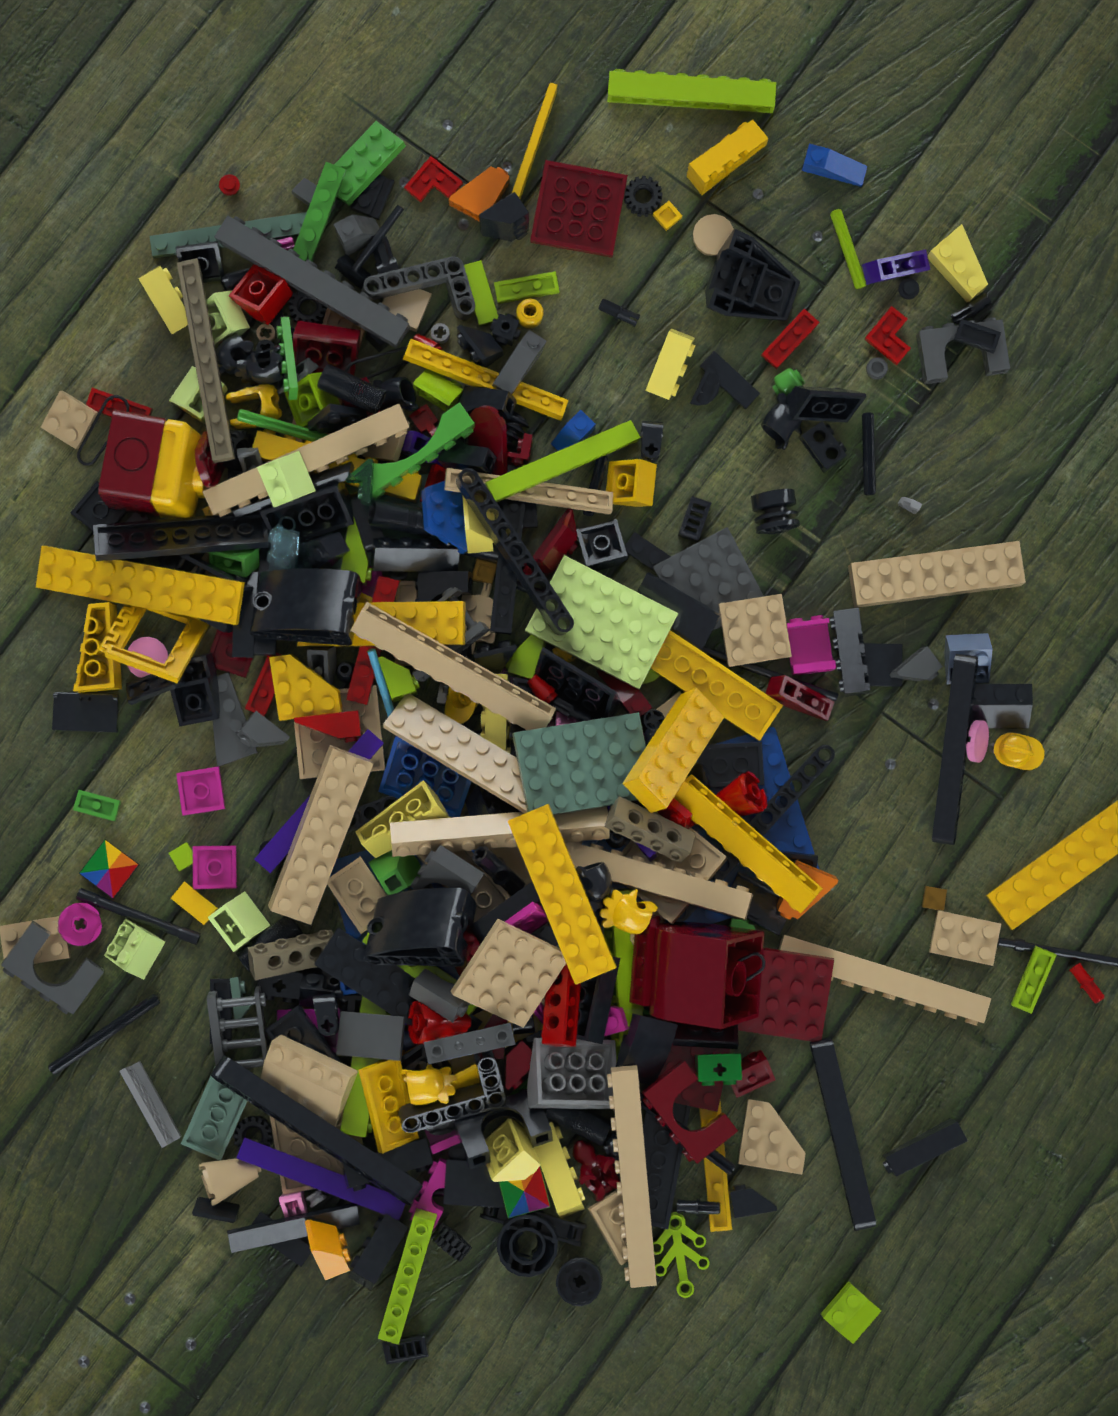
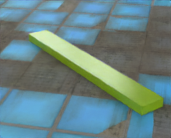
M629 420L485 482V485L495 501L499 502L635 443L641 437L632 421Z

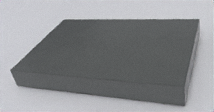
M341 1011L336 1055L401 1061L406 1017Z

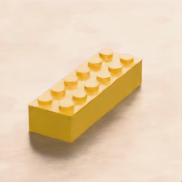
M697 688L680 694L622 784L650 813L667 808L724 719V716Z

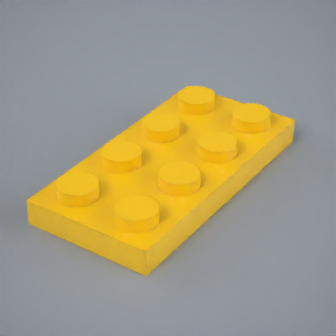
M384 1059L359 1069L377 1149L382 1154L419 1138L418 1131L413 1133L405 1132L400 1123L399 1109L411 1102L406 1082L403 1080L404 1074H401V1070H403L401 1061Z

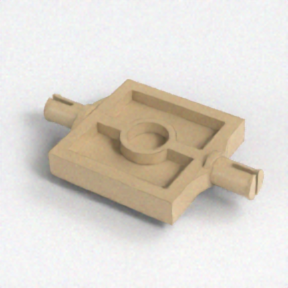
M484 583L481 595H462L461 601L466 602L465 610L474 622H483L490 629L493 599L489 595L492 585ZM488 631L472 644V654H474L476 642H486L494 645L497 633Z

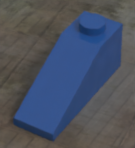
M810 143L802 167L804 172L860 187L863 185L867 166L831 149Z

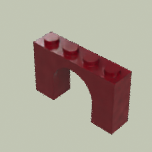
M682 1060L641 1092L644 1096L642 1101L649 1110L653 1108L658 1115L655 1118L662 1127L666 1125L671 1132L668 1135L676 1145L678 1143L684 1148L682 1153L689 1162L693 1160L698 1164L737 1133L738 1130L723 1112L704 1127L697 1130H686L677 1124L673 1116L674 1101L684 1089L698 1079L688 1064Z

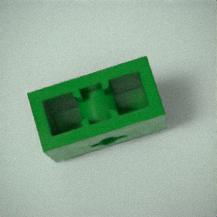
M741 1053L695 1055V1073L698 1078L696 1081L702 1082V1086L715 1085V1081H723V1085H735L736 1080H742ZM718 1063L720 1067H723V1071L719 1075L717 1072H713V1068H716Z

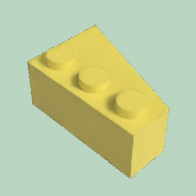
M962 224L928 254V260L966 302H971L987 287V280Z
M158 266L138 278L171 334L188 326L185 306L180 300L183 298V295L178 286L173 288L170 280L173 278L167 268L162 269L161 266Z
M674 329L668 332L645 391L668 400L671 398V395L676 396L680 386L676 383L679 376H684L688 366L685 364L687 356H692L696 346L693 345L694 337Z

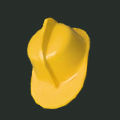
M449 686L445 704V715L463 724L470 719L475 707L479 703L471 701L468 696L460 692L453 691Z
M1006 733L996 740L994 754L1001 764L1022 770H1033L1042 764L1044 748L1033 737L1017 733Z

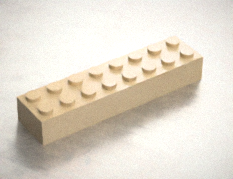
M1019 541L855 562L848 566L854 608L1018 587L1026 583Z
M332 745L329 746L269 901L268 907L270 911L310 925L312 924L374 764L370 759Z

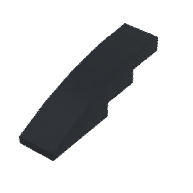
M252 572L249 576L244 577L248 580L247 584L253 586L252 591L244 590L239 624L233 625L232 657H255V637L250 635L249 632L254 611L253 598L257 594L259 572Z

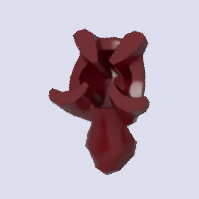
M585 1140L576 1141L573 1146V1157L582 1164L579 1183L581 1185L585 1183L587 1188L594 1193L595 1200L600 1202L604 1199L606 1193L614 1188L617 1189L616 1182H621L617 1178L615 1168L612 1165L615 1163V1158L596 1155L595 1149L590 1142Z

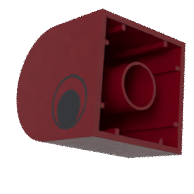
M670 922L656 924L649 1014L663 1020L723 1029L758 1018L761 973L747 982L746 978L762 967V960L756 955L743 961L736 960L753 952H758L763 956L764 931L695 922H675L673 925Z

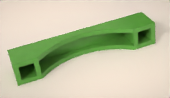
M459 402L442 414L439 426L433 437L417 453L394 463H371L356 473L354 477L369 499L373 497L378 499L386 493V488L391 485L393 487L397 486L403 481L402 477L408 473L412 475L420 470V465L425 461L429 463L439 456L438 452L443 449L449 450L456 444L455 441L460 437L466 438L474 432L475 423Z

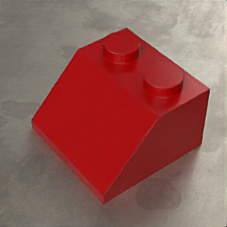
M253 264L228 296L251 317L269 325L291 298L293 292L285 279Z

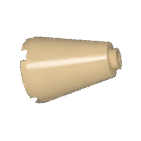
M237 1158L198 1164L199 1170L204 1169L201 1177L208 1198H214L211 1200L212 1206L259 1177L258 1173L261 1172L260 1167Z

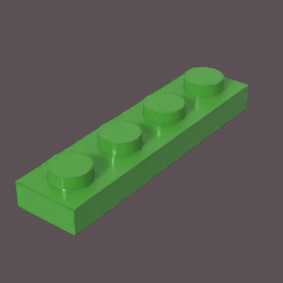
M281 317L280 326L276 327L277 339H281L279 354L283 356L284 360L281 361V373L286 376V379H283V390L288 392V400H297L298 382L289 317Z

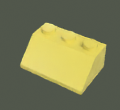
M474 495L477 502L484 501L483 496ZM463 496L468 553L493 551V540ZM487 511V518L494 521V513Z
M508 1118L485 1139L491 1162L487 1163L486 1166L491 1180L494 1182L525 1180L541 1166L525 1129L513 1119Z

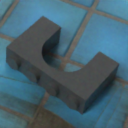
M995 317L984 319L983 322L976 323L1001 332L994 354L981 350L986 376L1007 373L1010 370L1003 319L996 320ZM954 323L942 325V328L935 329L934 326H927L921 328V331L916 335L924 385L945 382L948 378L944 354L947 343L954 340L958 325L955 326Z
M440 845L436 852L431 850L425 859V862L428 864L424 863L417 873L420 877L416 876L410 886L413 889L410 888L408 891L433 888L432 883H439L449 888H462L472 894L485 873Z
M32 920L1 963V966L4 967L3 971L11 977L16 975L22 979L20 983L28 989L35 988L40 992L38 995L48 1002L52 1000L57 1003L56 1007L63 1013L67 1014L70 1012L74 1014L104 973V969L86 957L73 976L67 981L53 984L42 980L34 969V958L51 932Z
M426 968L413 981L409 994L452 1023L459 1016H464L470 1004L452 995L451 989L455 984L441 979Z

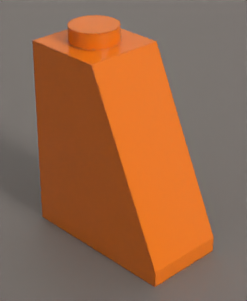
M492 166L451 195L449 206L480 222L479 214L498 203L510 183L508 172L500 167H497V169Z
M796 860L795 865L823 889L802 913L792 909L788 902L780 896L776 905L777 910L780 912L779 915L790 920L792 917L799 919L837 885V877Z

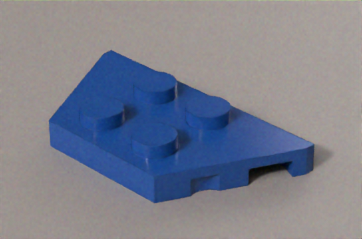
M445 481L425 487L421 491L424 530L431 535L437 536L446 545L451 543L458 548L457 552L464 554L467 552L462 493L444 490Z

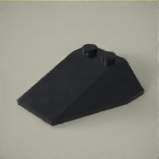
M734 229L719 250L705 289L706 307L724 316L787 321L800 281L754 237Z

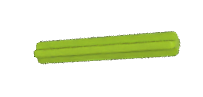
M836 209L831 212L830 216L856 289H861L866 286V281L842 210Z

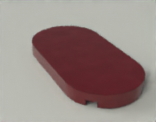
M484 405L474 409L470 414L471 419L475 423V428H473L474 432L468 436V445L489 448L497 457L491 474L501 476L507 473L506 423L504 418L500 417L499 411L496 408Z
M204 431L195 448V462L204 486L211 488L218 484L225 467L222 465L223 463H214L212 461L207 431Z

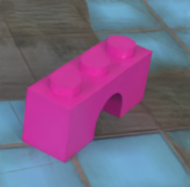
M441 1157L438 1163L433 1161L428 1172L432 1175L428 1182L423 1181V1187L419 1192L422 1195L419 1201H413L409 1210L412 1213L410 1220H413L416 1208L437 1214L433 1231L444 1210V1207L436 1204L432 1197L435 1190L444 1188L446 1160Z

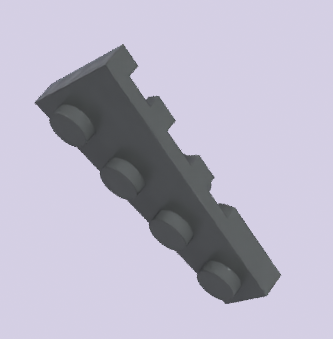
M229 672L217 676L220 718L212 720L217 767L258 753L257 747L253 748L251 745L243 744L240 741V737L236 735L247 720Z

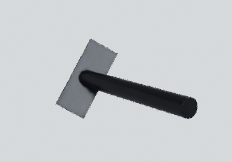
M400 205L395 207L356 261L345 254L337 260L338 263L335 269L362 289L366 278L372 276L362 266L404 209Z

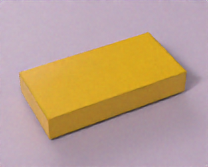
M185 881L171 897L173 901L203 925L209 921L208 917L218 909V907Z

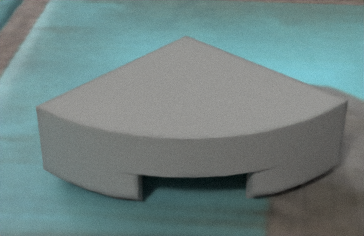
M901 497L898 502L900 507L913 514H916L922 506L920 502L907 497Z
M440 683L437 704H446L448 685Z

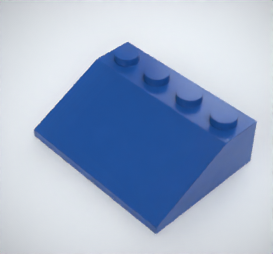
M395 736L378 792L399 799L424 780L438 795L450 817H460L472 781Z

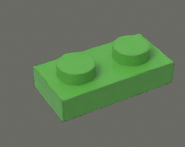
M78 790L73 810L116 822L121 801Z

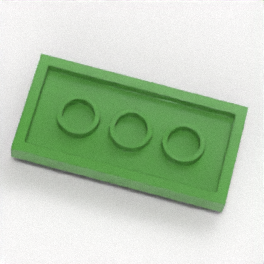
M375 121L334 164L347 170L337 197L350 206L406 147L404 141Z

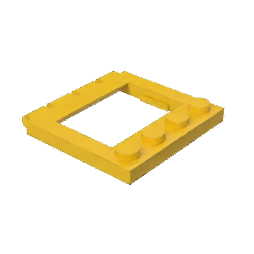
M124 604V607H122L115 622H113L107 636L99 646V650L105 653V657L178 684L209 624L195 617ZM146 610L186 624L164 664L152 660L153 658L124 649Z

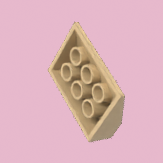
M280 1035L271 1042L264 1060L261 1079L334 1127H337L358 1071Z

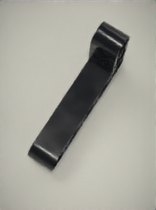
M493 1050L474 1054L481 1083L457 1089L454 1095L448 1096L449 1102L447 1104L437 1100L425 1105H412L411 1103L403 1105L398 1111L402 1129L405 1132L413 1133L501 1107L505 1103L506 1097Z

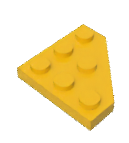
M288 654L269 657L279 721L296 717L343 712L340 690L330 685L322 676L300 662L296 656Z

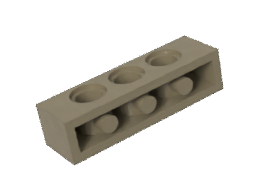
M620 796L610 806L605 827L613 832L621 834L679 863H682L691 853L695 838V832L654 812L650 813L647 809Z
M320 930L313 934H301L290 939H278L275 942L259 943L248 947L249 967L254 979L259 980L317 967L314 963L333 935V931Z

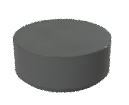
M879 357L871 359L866 366L867 375L875 380L883 378L888 371L886 361Z

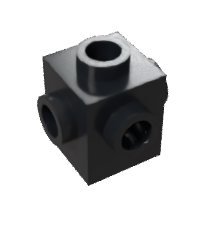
M505 313V315L499 314L498 319H493L490 330L493 331L492 337L498 344L504 346H512L514 340L518 341L522 331L519 328L520 324L517 317ZM502 325L509 327V329H502Z

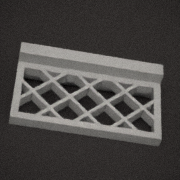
M141 1061L120 1070L124 1081L161 1148L182 1137Z

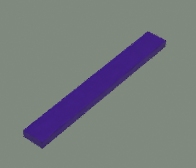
M367 729L348 752L371 759L383 746L384 742ZM310 796L255 857L254 860L269 873H272L287 856Z
M244 1138L236 1157L239 1160L384 1215L388 1214L397 1220H400L405 1203L386 1191L366 1184L365 1189L354 1191L353 1187L347 1189L344 1175Z

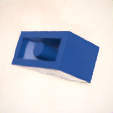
M580 410L562 428L551 442V445L557 451L581 442L595 430L596 424Z

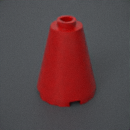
M750 771L742 773L716 794L739 816L761 813L767 808V797L764 788L759 789L757 784L760 781Z
M414 1001L410 1006L408 1018H412V1026H408V1031L414 1044L421 1045L424 1042L463 1034L471 1027V1017L467 1012L463 1017L459 1016L452 1023L419 1001Z

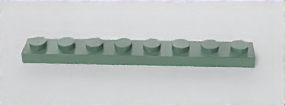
M307 212L245 221V226L250 229L252 227L259 229L264 233L263 237L268 240L270 238L279 240L288 237H298ZM221 225L150 236L153 258L177 255V246L215 242L214 236Z

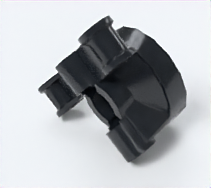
M484 1207L483 1213H480L479 1216L483 1219L503 1224L497 1240V1252L500 1262L509 1272L522 1277H533L542 1274L553 1264L557 1256L558 1240L575 1246H582L581 1238L584 1229L587 1228L585 1223L549 1215L541 1210L507 1218L505 1208L493 1207L492 1213H490L491 1207ZM524 1231L537 1234V1245L531 1251L532 1256L517 1252L519 1251L518 1238L524 1234Z

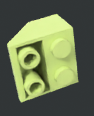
M192 366L169 402L205 424L196 367ZM221 382L223 395H225L228 389L226 385Z
M246 892L227 902L208 917L233 952L240 950L241 947L271 926Z
M125 918L104 956L124 971L144 980L165 941Z

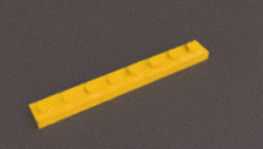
M410 339L403 360L470 386L496 389L492 385L499 375L498 372ZM521 382L512 394L517 400L516 404L560 421L563 418L568 400L524 382Z

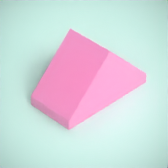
M304 1191L282 1194L279 1197L285 1218L308 1213Z

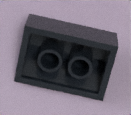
M515 192L479 214L480 233L482 236L512 242L515 239L521 240L528 234L529 212Z
M795 386L786 398L792 420L848 423L865 400L866 394L850 389Z
M975 684L971 724L975 720H984L988 725V729H1028L1033 706L1032 684Z

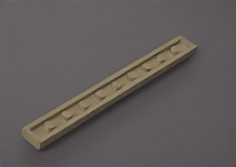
M198 258L178 262L179 278L212 461L219 463L235 459L200 262Z

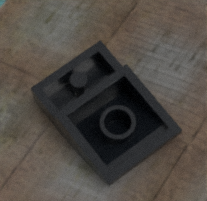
M211 652L192 656L184 671L185 685L170 690L179 727L220 718L219 687L213 654Z
M632 1014L628 1035L623 1034L616 1067L637 1065L639 1083L647 1085L654 1083L667 1060L678 1025Z

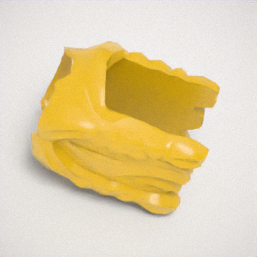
M260 384L258 386H250L226 395V399L231 401V403L261 399L260 415L277 420L282 416V410L279 408L278 403L279 396L274 385ZM237 418L230 420V424L237 429L259 427L238 421Z

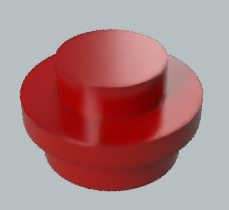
M228 174L220 179L219 188L223 194L232 196L239 191L240 182L236 176Z

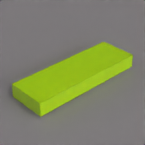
M482 260L466 264L464 268L475 301L474 311L478 325L480 327L491 324L494 318L498 319V314Z
M556 271L494 282L498 304L560 292Z
M1035 946L1011 1002L1013 1007L1032 1014L1057 954Z

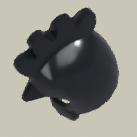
M237 333L221 342L216 348L220 375L224 372L234 374L236 361L246 360L252 352H258L252 351L253 342L244 341Z
M276 345L273 348L256 353L252 352L246 360L236 361L235 376L240 377L243 383H250L251 386L275 383L284 379L285 374L281 373L282 355L279 354L281 346Z
M395 377L385 382L381 380L373 381V385L386 390V396L380 412L396 404H400L401 408L408 411H414L419 408V405L416 404V392L408 378Z
M784 393L778 394V404L771 408L761 423L762 429L775 440V447L777 449L782 448V450L787 448L793 431L802 435L800 427L802 420H792L786 401L790 393L787 396Z
M604 862L593 863L585 867L577 866V873L594 913L596 911L599 913L601 909L606 907L603 904V899L606 897L611 898L612 891L616 889L612 887L609 869Z

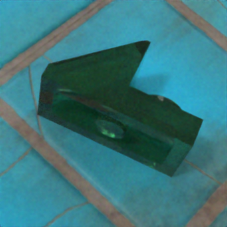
M373 459L366 460L345 479L347 483L362 484V486L358 487V499H361L363 505L372 506Z

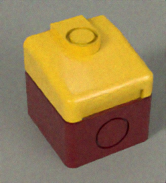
M114 409L98 494L106 506L111 509L137 512L139 514L144 513L145 515L156 517L160 515V517L168 519L195 517L198 499L205 498L202 491L207 490L199 476L195 462V448L202 435L183 421L167 420L166 418Z

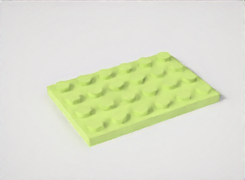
M564 555L550 584L574 620L573 628L564 635L555 634L536 608L525 632L639 690L678 613ZM550 601L546 602V608L549 611H554V604ZM562 619L558 620V626L561 629H566V622Z

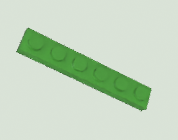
M328 162L324 165L293 248L300 255L299 258L305 262L307 259L313 262L347 171Z

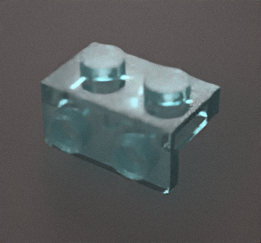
M277 525L269 533L268 540L271 543V550L267 555V563H270L269 571L297 569L299 531L282 529V525Z

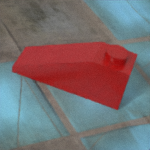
M358 710L294 718V722L298 725L340 740H345V743L357 742L358 738L362 736L360 712Z

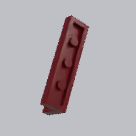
M652 915L647 928L642 933L635 934L629 1002L641 1006H650L656 924H660V916Z

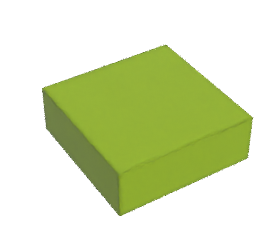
M188 842L168 853L179 871L192 865V848Z

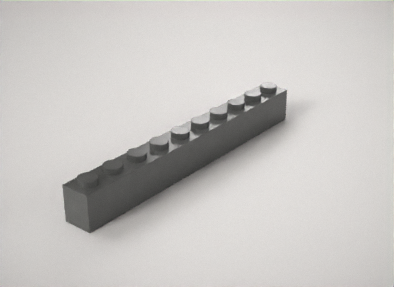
M227 215L214 236L218 243L253 264L285 279L288 285L396 349L399 347L410 329L406 317L399 313L397 315L389 312L390 308L379 302L377 305L371 301L372 298L366 293H357L353 290L354 287L346 281L340 283L335 280L336 276L327 270L324 272L320 271L314 262L308 259L305 262L299 258L300 255L290 248L288 251L281 247L282 244L273 238L268 240L263 237L264 233L255 227L250 229L245 226V222L236 216L231 218Z

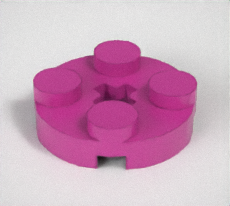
M74 903L66 907L58 918V932L64 941L74 946H84L95 941L102 929L99 912L87 903ZM83 919L85 928L77 930L74 924L75 920Z

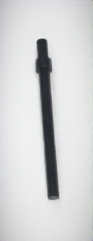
M999 937L997 946L1013 948L1014 951L1023 952L1024 950L1033 952L1035 946L1057 954L1059 957L1118 967V958L1029 943L1025 942L1024 939L1018 938L1012 940Z

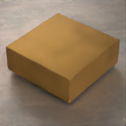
M477 559L473 571V581L492 585L497 564Z
M925 886L922 907L944 911L947 890Z

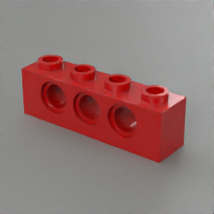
M565 964L545 995L542 1044L576 1047L581 983L575 985L567 964Z

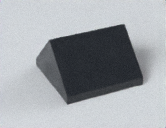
M218 241L176 247L178 262L198 258L203 283L220 281V278L224 277L222 250Z

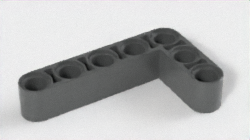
M455 256L366 278L362 288V292L372 298L371 300H377L445 283L454 314L458 319L468 320L475 309V301L463 262ZM453 265L458 271L451 272L448 266ZM434 270L437 272L438 276L431 277L428 274V271ZM414 275L417 277L418 281L411 282L408 279V276ZM394 280L398 286L391 287L387 281ZM374 285L378 290L371 292L367 286ZM460 285L464 291L458 292L454 289V286ZM460 305H467L470 311H462Z

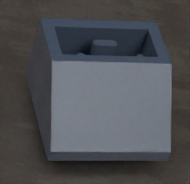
M988 633L946 635L944 655L947 684H951L955 654L978 656L976 683L989 682L993 648Z

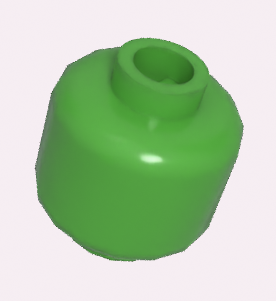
M788 368L775 376V385L772 387L777 396L779 393H784L787 396L795 386H803L805 381L797 369Z

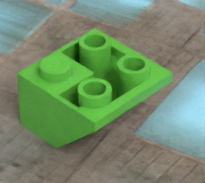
M391 850L368 862L387 895L405 891L411 886L416 876L420 877L417 873L421 865L414 855L392 857Z

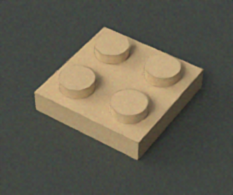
M59 391L41 428L71 447L79 449L98 412L68 393Z

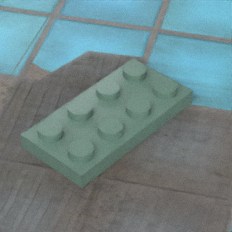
M210 1076L181 1144L221 1160L247 1100Z

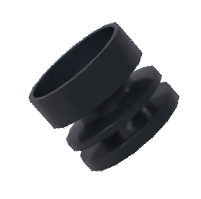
M777 489L751 496L752 511L763 513V515L754 519V523L761 524L755 528L757 534H780L800 526L798 519H791L798 516V511L788 510V508L796 505L794 489Z
M575 1257L569 1259L562 1265L557 1274L556 1287L558 1294L565 1302L573 1306L590 1304L597 1298L602 1288L603 1277L601 1270L594 1261L588 1258ZM579 1275H582L586 1284L582 1283L581 1286H577V1281L574 1280V1277L578 1278Z

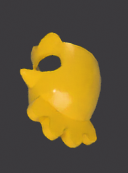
M615 889L612 891L611 898L606 897L603 899V904L606 907L599 912L600 916L604 918L601 924L604 928L615 926L630 934H640L647 928L652 913L657 912L658 907L652 901L636 902L638 889L633 890L629 894H622Z
M427 1063V1068L421 1071L401 1070V1074H405L403 1080L407 1082L411 1104L425 1105L437 1100L447 1104L449 1102L448 1096L454 1095L456 1092L453 1085L457 1083V1077L451 1075V1068L444 1067L439 1070Z

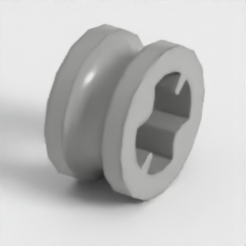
M443 323L435 324L431 328V338L433 341L440 344L448 341L450 337L449 328ZM439 329H443V332H446V335H442V338L434 335Z
M316 1190L306 1197L305 1200L310 1201L309 1206L312 1208L327 1196L326 1194L323 1195L321 1190Z

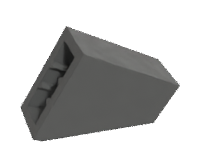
M353 214L334 224L337 238L348 256L365 248L380 229L375 218Z

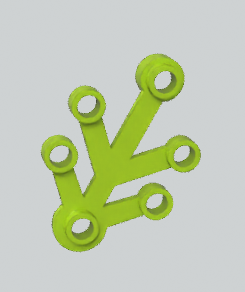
M671 1212L669 1228L662 1232L657 1241H653V1245L659 1244L661 1246V1249L657 1252L654 1251V1254L659 1255L662 1253L663 1245L671 1235L673 1236V1245L661 1262L655 1264V1271L658 1266H663L664 1271L662 1273L656 1272V1275L664 1276L667 1272V1267L676 1256L679 1275L676 1290L679 1296L688 1298L693 1294L694 1286L688 1280L684 1255L694 1261L701 1270L707 1269L710 1262L706 1256H700L684 1244L681 1233L691 1239L697 1248L705 1246L706 1238L685 1225V1218L681 1213ZM678 1219L679 1224L674 1227L671 1225V1220ZM702 1237L703 1243L701 1245L696 1244V1238ZM701 1259L707 1261V1264L703 1267L699 1265ZM687 1284L689 1286L688 1291L683 1292L681 1286Z

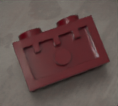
M524 433L523 439H519L517 453H507V464L518 466L529 464L533 443L532 434Z
M762 1050L751 1052L741 1059L742 1080H736V1084L731 1085L736 1098L776 1080Z

